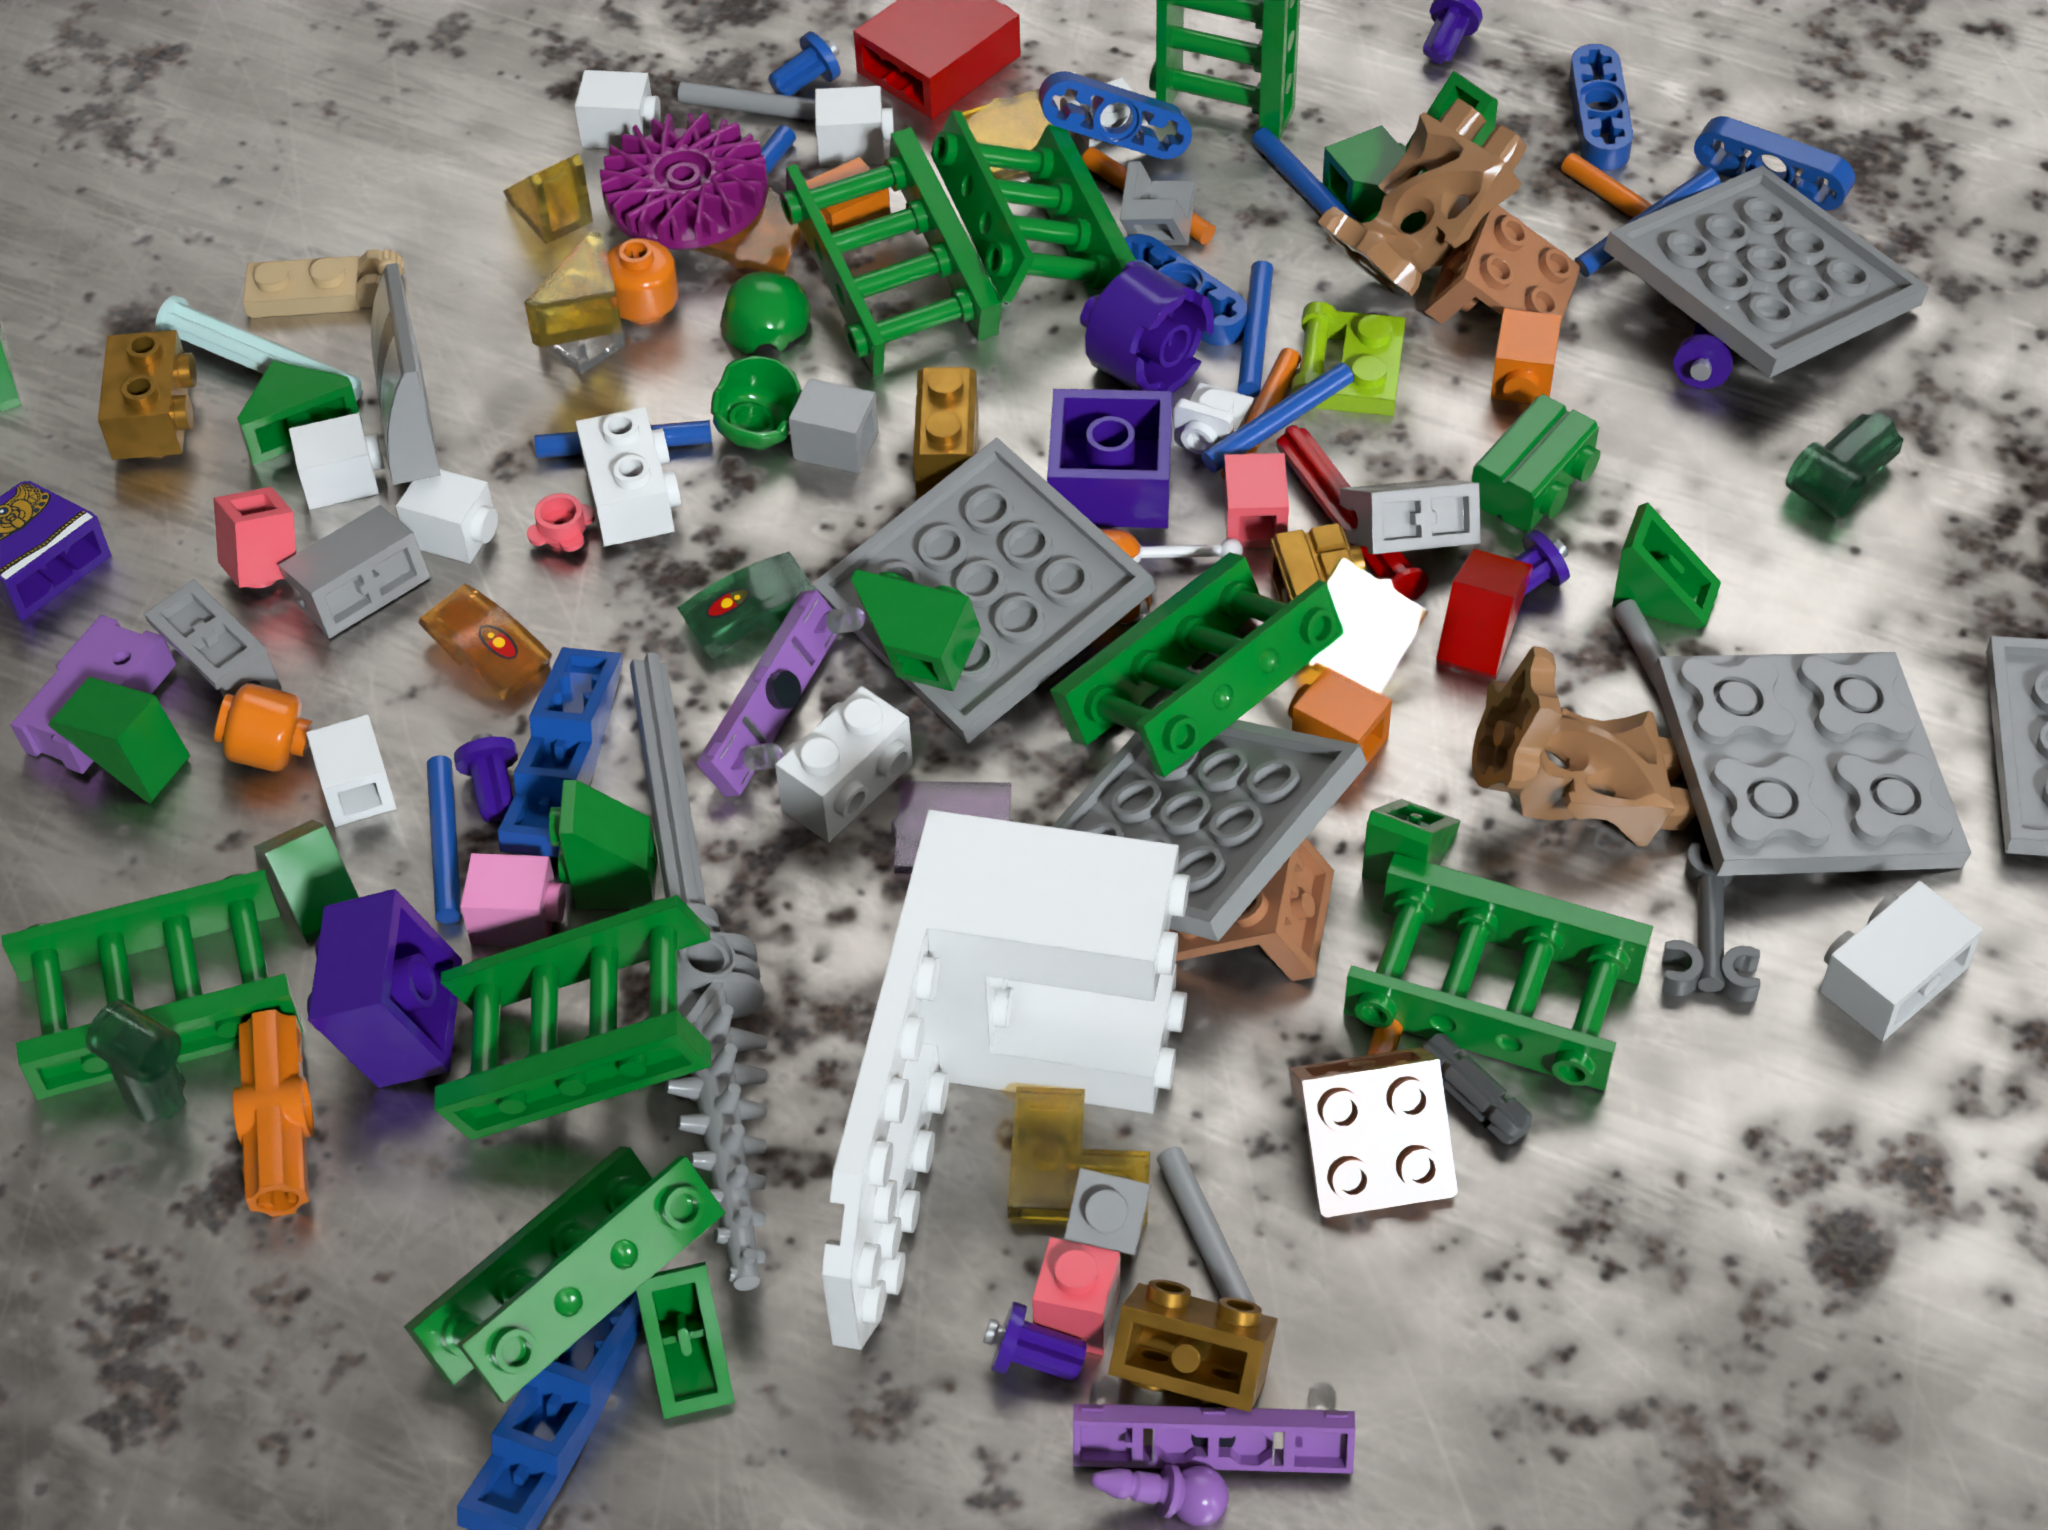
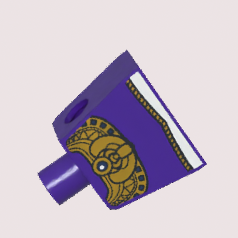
M31 481L20 482L0 496V598L15 617L23 622L112 556L98 517L95 514Z

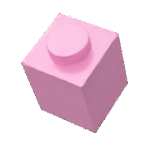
M471 853L460 906L470 943L475 945L522 946L550 937L553 922H562L564 918L566 892L564 883L555 882L549 856Z

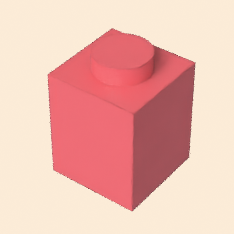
M1285 453L1224 455L1223 500L1226 539L1233 538L1238 540L1243 548H1270L1271 539L1275 534L1288 532L1289 500Z
M272 487L213 498L218 563L239 588H265L273 585L276 580L284 579L278 564L296 554L294 512Z
M1050 1237L1032 1298L1033 1323L1081 1339L1087 1344L1086 1352L1104 1356L1120 1297V1252Z

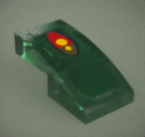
M786 552L753 563L722 578L677 607L703 649L715 659L762 623L772 633L776 632L800 593L816 589L790 552Z

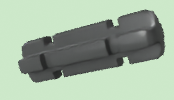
M1437 1033L1421 1046L1440 1060L1441 1075L1445 1079L1443 1087L1479 1121L1484 1122L1488 1119L1491 1123L1487 1128L1501 1142L1511 1145L1527 1133L1531 1127V1112L1517 1099L1512 1097L1507 1100L1504 1096L1508 1091L1469 1055L1459 1056L1458 1054L1462 1049L1449 1036Z

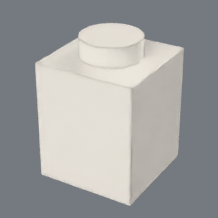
M584 70L575 103L581 146L584 148L609 149V146L613 145L618 149H622L621 137L623 134L633 135L632 128L634 125L638 126L643 137L649 136L651 120L655 118L660 121L661 105L659 96L651 95L648 73Z
M863 86L815 89V120L820 167L840 166L858 157L867 165L884 164V141H890V134L894 133L893 108H882L881 87Z
M359 413L289 428L297 470L309 510L379 494L374 470L383 469L385 465L377 434L365 436Z
M440 469L441 476L412 481L396 505L399 520L414 532L420 550L471 564L482 544L490 542L493 538L498 524V513L493 508L488 482Z
M369 715L347 721L334 722L329 726L306 732L323 793L335 827L397 809Z

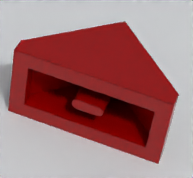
M1478 549L1472 550L1452 583L1436 663L1496 680L1533 571V564Z

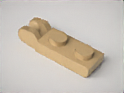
M372 249L367 250L360 258L359 256L247 263L243 295L246 315L250 316V318L355 312L360 311V308H371L374 305L377 287L385 266L398 263L401 275L404 273V259H402V255H399L397 251L393 252L392 249H384L383 251Z

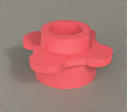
M556 493L540 500L534 510L536 524L527 529V537L529 542L535 546H542L547 543L555 548H562L567 552L576 551L584 545L583 533L586 526L592 524L595 520L594 510L587 504H581L576 497L570 494Z

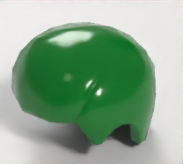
M757 271L743 275L731 285L722 311L720 327L726 341L743 353L753 354L754 350L762 344H772L778 351H783L788 343L805 334L812 308L806 292L793 278L775 272Z
M758 355L737 359L729 363L725 367L723 376L714 390L711 399L710 413L713 415V424L718 432L739 447L765 450L786 440L790 435L789 417L802 393L795 372L778 359Z

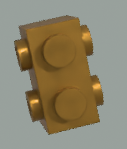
M177 330L107 336L98 422L112 460L183 454L184 431L192 429L194 422L188 388H193L197 385V369L193 354L184 353Z
M1155 1279L1150 1280L1148 1285L1138 1283L1121 1307L1108 1375L1129 1380L1133 1385L1146 1390L1171 1391L1198 1398L1204 1404L1217 1403L1228 1408L1251 1412L1264 1388L1278 1318L1262 1315V1308L1239 1298H1221L1216 1303L1191 1296L1190 1288L1174 1281Z

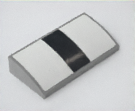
M398 263L387 264L379 280L374 298L371 319V348L389 470L393 485L441 476L421 361Z

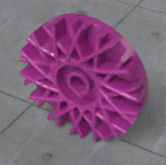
M703 112L696 120L692 113H688L686 115L687 127L675 129L672 115L668 113L665 116L664 124L655 118L651 120L652 134L647 137H643L637 125H634L632 128L633 135L623 134L621 137L622 150L610 145V156H604L603 159L605 170L600 169V183L604 206L613 224L633 239L645 238L654 240L671 250H689L711 246L731 238L746 228L758 216L766 202L768 179L765 156H761L759 141H754L751 133L742 139L740 126L737 122L728 125L727 120L722 118L718 130H714L710 127L707 113Z

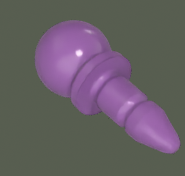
M1167 1464L1162 1469L1160 1475L1141 1471L1132 1473L1129 1469L1118 1468L1096 1472L1091 1476V1484L1095 1488L1114 1498L1125 1500L1130 1497L1132 1501L1156 1504V1510L1160 1517L1170 1518L1176 1514L1182 1521L1193 1526H1207L1216 1522L1224 1514L1229 1501L1228 1487L1224 1479L1215 1470L1205 1466H1193L1181 1472L1177 1466Z

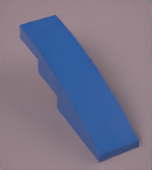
M562 647L529 715L531 737L514 771V798L498 829L500 852L558 858L560 846H552L550 841L551 807H561L563 780H578L590 786L613 707L623 665L622 653Z
M634 1291L520 1390L491 1433L492 1454L457 1504V1526L468 1530H536L591 1435L642 1328L643 1319L637 1291Z

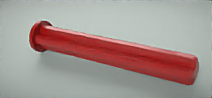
M1296 425L1285 428V433L1276 442L1279 452L1285 453V460L1334 524L1338 523L1340 527H1343L1344 531L1357 529L1358 518L1355 510H1347L1340 505L1339 488L1351 486L1306 428H1298ZM1360 546L1364 563L1384 589L1383 600L1389 607L1402 608L1408 606L1424 593L1428 585V576L1422 569L1413 568L1401 552L1369 554L1367 547Z

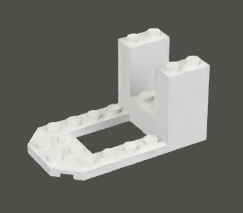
M928 810L833 1170L830 1202L844 1204L840 1241L827 1240L822 1266V1281L832 1345L861 1350L882 1319L887 1295H898L900 1292L905 1270V1253L898 1252L903 1232L913 1233L916 1228L920 1208V1192L913 1189L917 1173H928L934 1153L935 1133L928 1131L932 1113L943 1114L949 1083L1154 1113L1158 1088L1170 1089L1172 1085L1176 1049L1167 1048L1170 1031L1182 1032L1187 1005V992L1176 991L1175 962L1178 948V933L1169 932L1172 916L1184 917L1189 895L1190 875L1178 873L1179 845Z

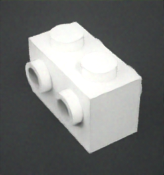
M646 407L575 421L583 463L604 547L675 532L671 508L681 506L678 484L674 470L662 471L661 465L670 463L663 428L651 430Z
M863 686L859 687L844 702L834 704L826 712L822 722L801 741L791 743L783 751L778 762L775 764L781 810L829 843L913 765L909 717Z

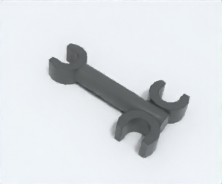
M1692 843L1687 852L1685 874L1688 880L1698 887L1697 947L1684 940L1665 942L1662 963L1680 965L1686 971L1665 970L1662 992L1670 996L1681 997L1692 993L1698 987L1705 992L1721 990L1728 998L1737 1002L1748 1003L1755 1001L1760 989V979L1742 977L1736 971L1756 972L1760 959V950L1751 946L1741 945L1731 948L1724 955V887L1730 884L1734 876H1716L1714 867L1707 865L1701 860L1700 844Z

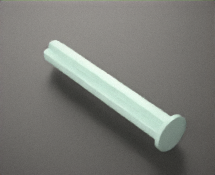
M178 295L169 297L158 311L156 331L177 330L181 340L262 374H265L272 361H278L347 376L352 384L356 402L363 395L361 379L359 377L191 308L183 297Z

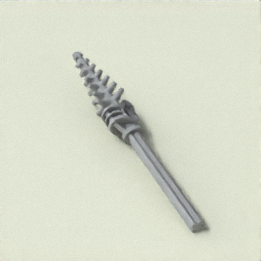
M647 653L644 660L633 659L631 661L630 673L665 899L677 895L710 928L709 941L677 951V1011L711 1043V1067L693 1072L689 1078L665 1081L664 1089L665 1093L689 1098L692 1102L697 1103L699 1114L678 1116L676 1127L678 1130L703 1135L706 1150L690 1153L689 1161L694 1168L711 1172L713 1185L712 1189L709 1190L726 1212L720 1217V1228H715L713 1234L714 1242L725 1244L727 1260L730 1266L726 1271V1279L729 1282H733L735 1289L749 1291L760 1284L758 1264H763L765 1261V1251L756 1248L754 1227L764 1226L766 1220L764 1212L752 1210L750 1191L765 1189L766 1177L749 1172L745 1155L765 1153L766 1140L744 1135L745 1128L741 1120L765 1118L767 1106L766 1104L739 1098L741 1093L739 1085L765 1083L767 1080V1070L737 1063L735 1058L737 1051L766 1049L768 1039L766 1035L730 1027L732 1019L745 1017L760 1008L764 1001V990L760 983L761 974L757 964L758 957L754 942L745 935L726 933L719 923L718 914L714 909L706 905L667 664L660 663L659 654Z

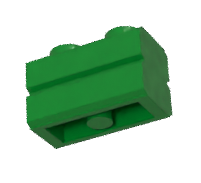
M1544 394L1540 397L1538 396L1473 467L1471 482L1479 483L1480 509L1494 517L1499 514L1504 522L1525 533L1528 530L1531 531L1544 515L1554 518L1563 507L1571 484L1576 479L1581 482L1587 481L1597 467L1601 452L1596 449L1599 431L1596 421L1574 409L1571 412L1567 411L1564 404Z

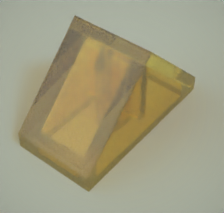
M575 154L503 190L507 201L545 244L593 222L584 165L579 154Z
M592 230L524 302L533 344L543 348L623 332L616 289L602 234Z

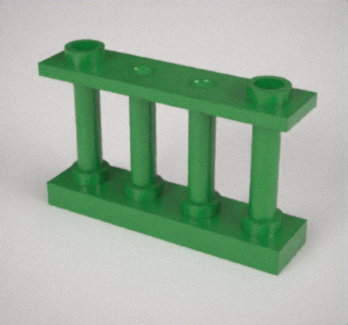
M1156 0V60L1149 79L1150 91L1156 92V99L1173 104L1178 92L1251 107L1252 113L1259 115V129L1267 127L1280 140L1295 109L1300 0ZM1184 8L1253 22L1256 29L1262 30V39L1259 44L1184 28ZM1183 50L1252 65L1254 72L1261 73L1260 82L1257 86L1183 70Z
M951 110L942 131L938 132L933 140L930 155L1002 302L1012 303L1026 275L1084 282L1091 297L1101 295L1111 281L1121 274V271L1131 260L1136 261L1068 130L1047 124L1037 145L1032 150L976 142L962 111ZM989 167L1028 172L1033 183L994 178ZM1007 203L1046 208L1052 220L1013 215ZM1026 240L1065 245L1070 257L1031 252Z
M912 127L890 134V156L884 159V166L810 190L797 164L786 167V191L780 193V202L784 215L791 226L798 224L847 323L845 334L850 350L856 359L864 358L873 377L884 373L885 343L956 319L961 323H969L977 341L999 334L1002 302ZM890 187L895 192L901 190L907 202L906 209L833 233L830 232L820 212L822 209ZM910 231H914L916 235L923 233L929 245L928 253L856 277H852L842 257L843 253ZM932 275H936L939 279L945 277L952 290L951 297L878 322L874 321L863 299Z
M1229 552L1050 691L1071 740L1087 746L1115 723L1139 732L1156 774L1165 778L1346 633L1327 582L1317 580L1287 604L1260 595L1246 557ZM1250 618L1264 622L1244 638L1231 635L1234 630ZM1205 653L1219 657L1198 674L1185 670ZM1160 688L1174 692L1153 710L1140 706L1142 702Z
M1394 853L1386 875L1382 912L1396 915V919L1376 972L1351 965L1347 975L1343 1014L1359 1018L1362 1022L1379 1028L1390 1026L1395 1019L1403 1026V1032L1431 1039L1437 1033H1443L1449 1036L1461 1049L1549 1074L1569 1085H1586L1605 1091L1616 1042L1599 1038L1598 1036L1616 981L1622 980L1639 985L1654 926ZM1422 924L1461 934L1440 991L1401 980ZM1486 942L1525 952L1506 1010L1466 999ZM1551 961L1591 971L1572 1029L1532 1018Z
M265 869L247 874H233L223 880L52 923L35 924L24 930L1 935L2 946L20 983L33 979L35 983L42 1035L16 1042L19 1066L36 1100L239 1048L238 1025L250 1019L252 1013L275 1009L281 1014L296 1016L301 1032L303 1031L299 1008L286 973L272 977L268 975L258 922L280 917V912ZM232 929L242 984L203 994L193 939ZM166 946L176 1001L136 1011L127 955ZM101 963L109 1018L69 1029L61 972Z
M675 895L666 899L653 900L644 906L498 954L479 957L470 963L441 972V984L473 1011L471 1070L463 1078L435 1086L434 1110L468 1139L473 1141L711 1067V1043L677 1011V951L709 941L710 928ZM650 960L649 1017L644 1021L617 1029L618 970ZM590 979L589 1035L581 1041L557 1048L559 989ZM531 998L529 1054L523 1059L498 1066L500 1008Z
M619 1146L403 1327L444 1382L455 1385L475 1368L497 1400L505 1403L726 1212L686 1156L680 1155L652 1179L630 1147Z

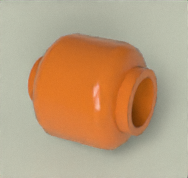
M635 238L619 243L608 251L603 259L602 278L606 301L613 313L622 319L644 324L657 321L673 309L678 300L679 285L675 260L667 247L654 240Z
M245 684L238 689L235 695L226 694L224 696L216 722L214 742L223 744L224 756L231 762L279 772L288 765L292 754L304 757L309 742L306 732L312 730L313 721L301 718L302 703L298 696L255 684Z

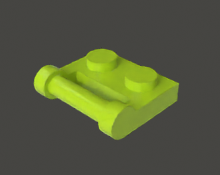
M1314 301L1308 303L1303 309L1301 327L1305 332L1300 372L1293 378L1290 395L1323 374L1327 340H1345L1342 362L1352 371L1354 382L1314 407V409L1394 416L1406 317L1336 311L1327 302Z

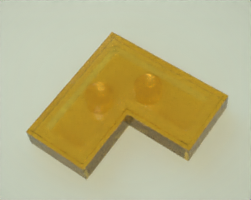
M1017 1086L1007 1203L1008 1218L1068 1221L1080 1168L1149 1184L1150 1151L1082 1148L1085 1089ZM1148 1203L1143 1224L1148 1222Z

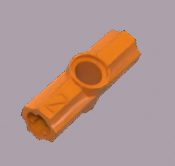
M275 1009L252 1013L250 1019L238 1025L241 1087L233 1089V1114L237 1136L243 1148L246 1203L252 1212H262L271 1217L294 1214L297 1208L310 1202L306 1138L313 1136L314 1119L308 1084L305 1077H303L302 1034L297 1017L281 1014Z

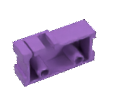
M100 615L56 664L57 672L12 721L10 726L25 753L38 757L40 753L62 760L66 768L83 774L94 761L49 727L48 723L89 676L152 694L176 666V662L161 635L147 630L140 634L120 627L118 621L113 618Z

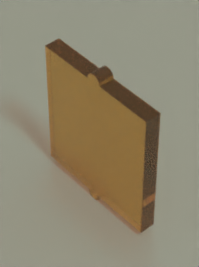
M768 186V194L762 210L746 228L727 240L695 250L734 262V266L739 269L746 266L758 271H769L785 275L801 230L798 224L791 226L788 223L781 206L780 194L773 192L772 188Z

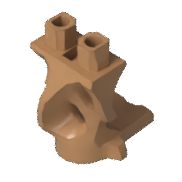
M1458 98L1441 116L1439 121L1425 112L1419 116L1416 131L1407 152L1390 174L1378 185L1386 196L1383 198L1378 215L1372 221L1360 223L1333 206L1322 215L1318 223L1328 234L1326 240L1369 276L1398 295L1404 296L1408 294L1412 297L1419 288L1421 274L1435 266H1442L1453 248H1457L1470 239L1475 227L1484 215L1518 191L1522 183L1512 171L1517 166L1527 146L1515 132L1499 124L1481 147L1472 142L1487 121L1476 109ZM1426 168L1427 172L1418 175L1422 169ZM1421 211L1426 214V223L1419 230L1410 233L1401 230L1402 221L1411 213Z
M1532 646L1507 683L1491 681L1487 687L1486 707L1477 728L1473 744V775L1478 786L1509 793L1522 816L1544 820L1575 818L1577 820L1591 818L1607 820L1615 824L1637 846H1647L1659 829L1684 831L1696 815L1689 789L1670 786L1669 782H1675L1683 770L1673 739L1658 736L1653 712L1648 710L1626 718L1601 721L1582 717L1563 707L1561 708L1559 698L1555 692L1556 664L1554 655L1543 647ZM1545 750L1549 751L1566 765V769L1558 767L1549 760Z

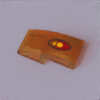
M466 583L419 618L418 623L459 666L467 661L503 700L507 699L550 664L553 655L508 612Z

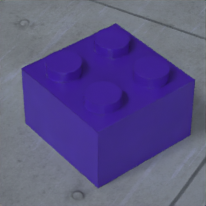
M1053 389L1047 482L1097 527L1168 528L1172 448V391Z
M396 888L324 906L321 932L315 944L317 960L313 987L307 1000L308 1021L378 1088L450 1072L458 998L441 984V972L461 966L462 958Z

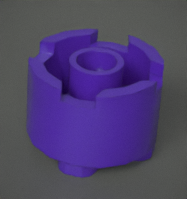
M1131 260L1125 265L1121 274L1111 281L1101 295L1090 297L1083 307L1080 323L1083 327L1087 328L1085 333L1086 355L1093 367L1134 390L1172 391L1173 394L1186 384L1202 362L1193 356L1200 345L1203 331L1211 336L1213 334L1214 309L1208 297L1141 261Z

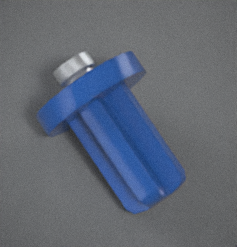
M812 31L804 34L799 40L802 52L769 75L768 81L774 92L780 95L792 96L818 76L823 77L827 82H832L838 78L841 70L836 59L839 55L836 45L830 39L824 42L819 35Z

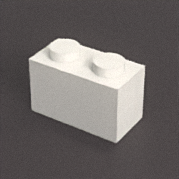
M1919 880L1900 897H1897L1895 894L1886 896L1871 913L1868 924L1856 934L1848 930L1832 943L1824 956V962L1828 966L1820 992L1883 1042L1970 967L1983 929Z

